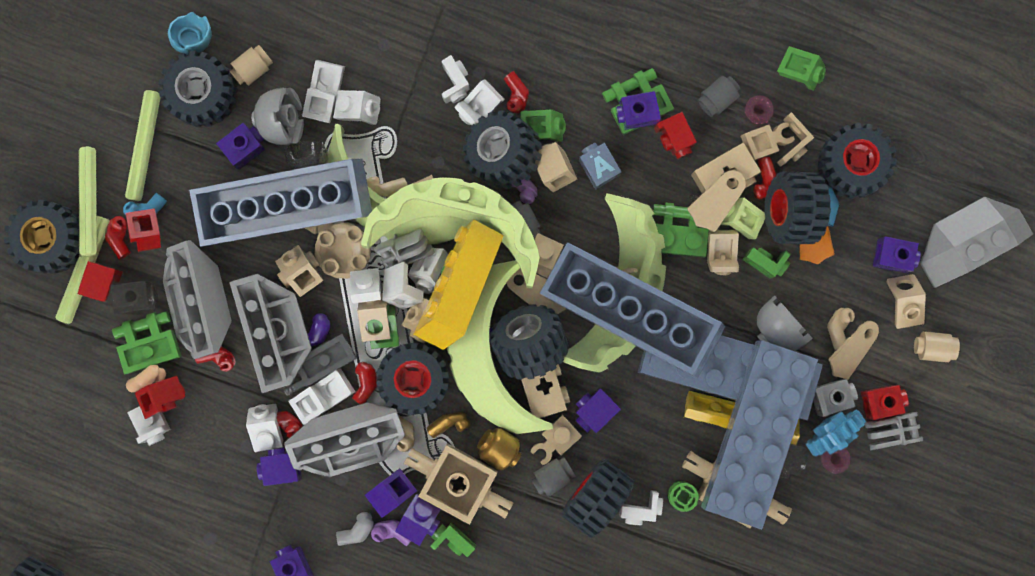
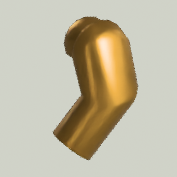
M464 412L445 414L427 426V432L432 438H436L453 425H455L457 431L462 432L471 425V422L467 419V414Z

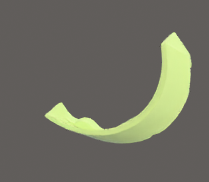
M335 124L328 151V163L348 159L342 140L345 131L339 124ZM368 187L373 211L386 199ZM446 216L424 217L403 223L383 236L389 240L394 237V234H397L399 238L422 229L424 236L428 239V244H441L454 239L461 226L466 227L470 221ZM368 217L355 220L365 228Z
M434 178L415 184L412 183L399 189V191L384 200L367 218L361 246L366 249H370L377 240L390 230L411 220L432 216L454 217L470 222L474 219L504 235L502 242L518 262L525 278L526 288H533L540 259L534 237L522 215L501 195L475 182L466 183L462 179Z
M606 193L605 200L614 215L619 235L620 254L618 268L622 271L626 268L638 269L637 273H631L630 275L663 291L666 266L662 265L661 249L665 248L663 235L658 233L657 226L652 217L654 212L649 205ZM595 324L582 340L568 349L567 355L563 356V362L577 368L602 372L608 369L607 365L615 361L622 354L628 355L635 345Z
M516 260L492 265L465 335L448 346L447 350L451 357L450 368L460 392L462 391L466 399L473 406L472 408L479 415L511 433L523 434L553 429V424L532 415L511 397L498 377L491 356L489 329L492 311L502 288L520 268Z

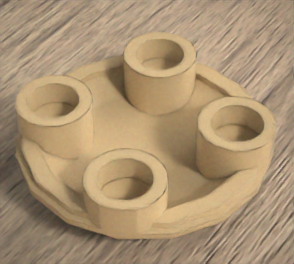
M336 223L328 226L318 234L315 243V257L325 274L335 278L348 279L350 278V272L366 268L371 256V248L366 249L361 246L364 232L359 227L350 223Z

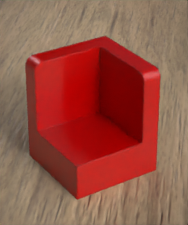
M88 261L77 294L106 302L113 281L120 282L123 271Z

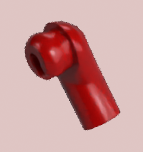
M513 71L503 79L512 91L507 102V108L512 113H521L526 108L529 90L515 71Z
M763 157L758 160L762 184L755 185L753 189L754 196L758 200L766 199L768 187L773 177H776L771 157Z
M116 216L110 220L105 234L106 242L119 260L131 253L124 242L127 221L122 216Z
M222 346L217 353L195 359L197 364L213 361L224 372L232 370L236 363L234 355Z
M360 362L356 365L355 373L359 376L361 386L352 398L359 404H364L377 388V375L375 368L371 364Z
M277 412L279 427L287 433V437L290 438L303 427L300 420L290 412Z

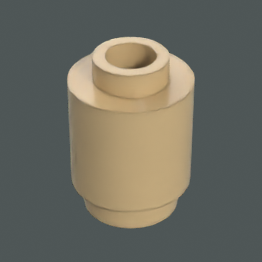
M258 45L254 49L252 47L231 62L230 64L233 66V69L229 72L240 85L245 82L249 86L269 70L268 66L273 62Z
M922 332L920 337L915 338L914 353L918 354L920 360L949 362L958 358L960 349L959 339L952 337L951 334Z

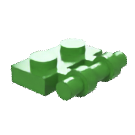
M653 68L645 72L639 71L633 74V78L621 84L619 82L612 84L611 89L602 93L606 103L614 99L620 102L621 97L627 96L626 93L639 87L642 93L655 91L660 117L674 110L662 84L651 89L648 82L657 78ZM616 107L611 109V113L622 135L638 129L625 130L624 124L618 123Z
M665 202V205L654 204V215L663 216V224H656L658 233L662 234L664 238L665 248L661 249L662 254L705 258L709 230L697 228L698 226H696L693 217L689 213L688 207L674 206V203ZM673 217L687 218L688 227L672 225Z
M167 311L159 314L153 312L147 314L146 318L134 322L128 320L122 322V326L112 329L115 339L125 336L127 344L116 347L124 374H130L146 369L149 365H158L181 357L174 330L165 332L161 330L162 324L171 322ZM150 329L151 336L140 340L137 339V332Z

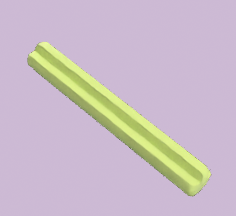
M146 90L143 96L125 197L129 200L141 201L160 103V95L156 91Z
M89 146L79 149V253L83 256H93L97 253L96 150Z
M97 216L96 255H79L56 314V319L60 322L70 324L73 321L82 295L77 293L87 262H96L110 222L106 218Z

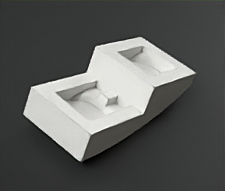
M321 60L315 61L311 86L307 89L302 117L327 123L331 122L335 109L337 90H340L345 66Z
M340 368L288 402L302 424L305 425L311 419L317 418L355 393V390Z

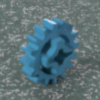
M859 410L850 411L846 415L841 411L834 416L828 417L818 427L814 428L815 434L805 445L815 457L819 454L822 455L826 451L830 455L838 450L841 451L859 436L857 432L860 430L859 428L865 425L866 420Z

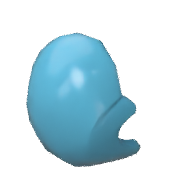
M193 12L177 17L172 21L167 33L171 46L176 51L189 55V51H196L198 53L204 51L209 46L212 37L207 17H199Z

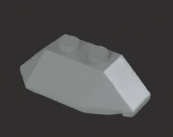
M983 197L933 225L920 265L933 288H936L1018 246L1033 235V232L1020 209Z
M191 240L168 247L163 284L176 337L191 352V356L194 359L217 353L232 321L218 265Z
M259 274L229 282L261 392L265 393L291 385L312 349L296 294Z
M364 403L311 419L284 442V446L294 469H304L311 473L331 477L385 461L398 442L403 439L405 433L396 409Z

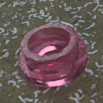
M764 96L752 97L745 106L746 117L755 124L767 122L772 117L774 111L772 102ZM755 106L763 108L762 115H757L754 112Z
M846 448L841 451L838 450L831 455L826 451L821 455V462L827 471L835 474L842 473L850 465V454ZM833 454H838L840 457L837 464H832L831 462Z

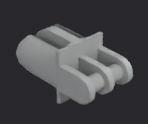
M422 229L399 238L397 234H394L392 239L378 244L374 249L377 254H381L382 257L380 259L382 263L387 264V268L401 262L411 264L435 253L432 245L428 244V239L424 236Z
M917 412L865 422V428L891 424V428L867 433L868 439L894 436V439L869 444L870 450L923 441V437H919L918 432L920 424L916 423L915 416H918ZM907 418L908 426L903 427L901 419ZM909 431L911 438L905 439L904 432Z

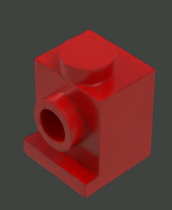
M683 112L657 123L654 127L656 133L661 131L663 134L660 136V140L666 151L670 150L677 159L692 153L691 148L697 142Z
M155 208L126 213L130 243L136 242L138 252L161 248Z
M174 376L147 385L136 391L135 395L143 416L147 419L159 412L163 413L176 408L175 402L184 399L185 390L180 384L178 377Z
M900 385L860 391L866 419L868 420L905 414L904 407L909 406L908 395L905 390L900 389ZM888 396L891 397L892 402L890 407H886L884 404V400Z

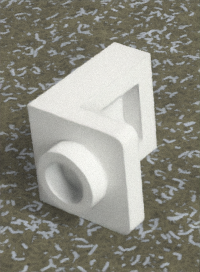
M449 56L442 60V65L454 87L443 92L442 98L445 103L450 101L456 103L467 96L466 92L470 90L469 84L465 79L468 73L460 60L455 62L453 57Z
M482 80L464 101L459 102L455 106V109L459 112V117L466 124L477 125L479 123L478 119L481 116L487 118L488 113L495 111L505 99L486 80Z
M337 90L333 118L342 121H363L368 124H377L380 112V97L365 91Z
M379 268L350 272L352 303L381 300L382 283Z
M262 404L248 409L246 427L254 452L283 448V438L277 421L278 409L276 404Z
M651 490L649 507L623 504L620 508L619 516L626 518L625 523L632 525H642L643 521L656 522V515L662 514L663 498H658L659 493Z

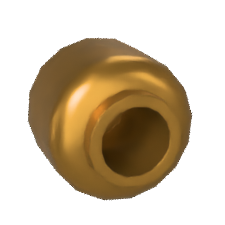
M502 428L488 429L482 435L477 445V448L480 450V459L497 470H504L508 466L514 467L521 457L519 440Z

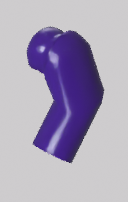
M323 313L316 314L313 317V324L310 332L307 333L311 347L323 343L330 330V321Z

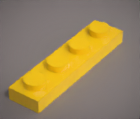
M689 391L686 398L684 417L727 428L735 402ZM799 419L791 444L794 445L797 444L800 437Z

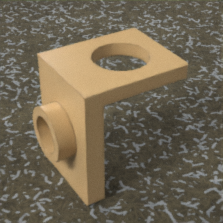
M792 112L783 121L789 123V127L800 138L801 142L777 162L780 167L790 158L797 161L808 151L804 146L814 138Z
M912 274L887 279V284L896 299V328L924 324L926 293L916 276ZM901 283H909L913 286V288L908 290L899 289L897 285Z
M381 293V300L358 303L357 313L362 342L390 339L387 315L388 303L382 301L383 293ZM373 319L378 320L382 323L383 329L379 333H371L366 328L367 322Z

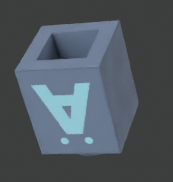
M593 143L581 151L583 155L580 156L579 162L595 190L620 176L621 170L605 143L599 146Z

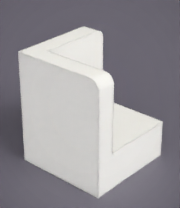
M401 262L384 269L382 301L401 309H406L423 302L424 291L408 285V264Z

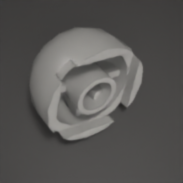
M292 88L272 89L259 97L251 119L253 126L257 128L259 134L266 141L276 145H290L299 142L303 134L304 119L298 120V110H302V105L297 93Z
M774 295L762 306L757 315V326L761 332L757 337L762 341L796 351L813 338L808 333L805 336L802 335L806 330L782 303L777 306L775 305L780 300Z

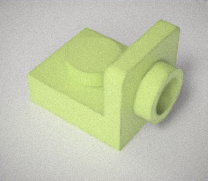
M738 198L720 225H730L748 239H756L764 223L765 213L747 199Z

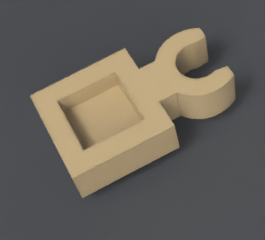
M782 123L776 126L773 132L770 125L741 135L742 141L754 161L778 152L777 144L785 146L795 140L794 136L786 139L781 134L783 129L789 127V123Z
M562 415L553 423V429L545 430L542 433L547 441L535 444L531 448V453L534 454L538 449H544L546 457L540 463L545 465L551 460L552 452L555 449L562 455L582 436Z

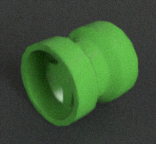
M677 481L669 487L667 498L675 509L687 512L697 505L699 494L697 489L690 483Z

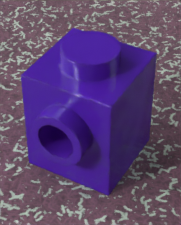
M655 91L621 97L620 106L616 107L618 123H623L625 130L655 125L661 119Z
M244 123L216 143L238 170L265 150L260 143L264 138L254 126L249 129Z
M886 236L879 238L873 267L902 273L914 271V268H917L920 262L921 253L917 251L919 243Z
M599 388L592 396L587 392L576 403L579 408L575 413L579 417L575 421L587 433L591 429L597 433L621 409Z
M285 448L267 450L268 455L260 457L261 463H257V476L259 480H263V486L302 480L301 470L293 468L288 453H285Z
M399 468L366 493L365 497L381 518H383L417 492V490Z
M416 494L395 532L420 546L426 534L432 536L440 521L436 517L441 509L421 499Z
M288 545L276 551L277 557L270 561L276 576H314L301 546L293 549L291 545Z

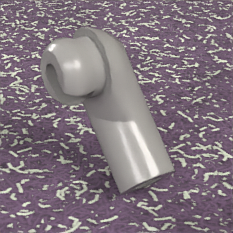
M368 512L359 513L356 517L357 522L351 530L336 532L338 546L363 542L373 529L374 522L372 521L371 514Z

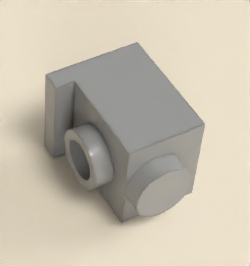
M840 379L817 386L813 399L817 415L824 417L855 407L854 400L858 399V394L854 384H848L847 379ZM837 391L840 392L842 397L838 403L833 399V395Z

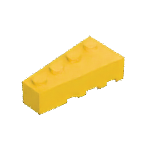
M474 219L466 227L461 226L454 238V241L457 243L445 260V268L435 284L431 298L413 335L443 350L465 335L504 235Z

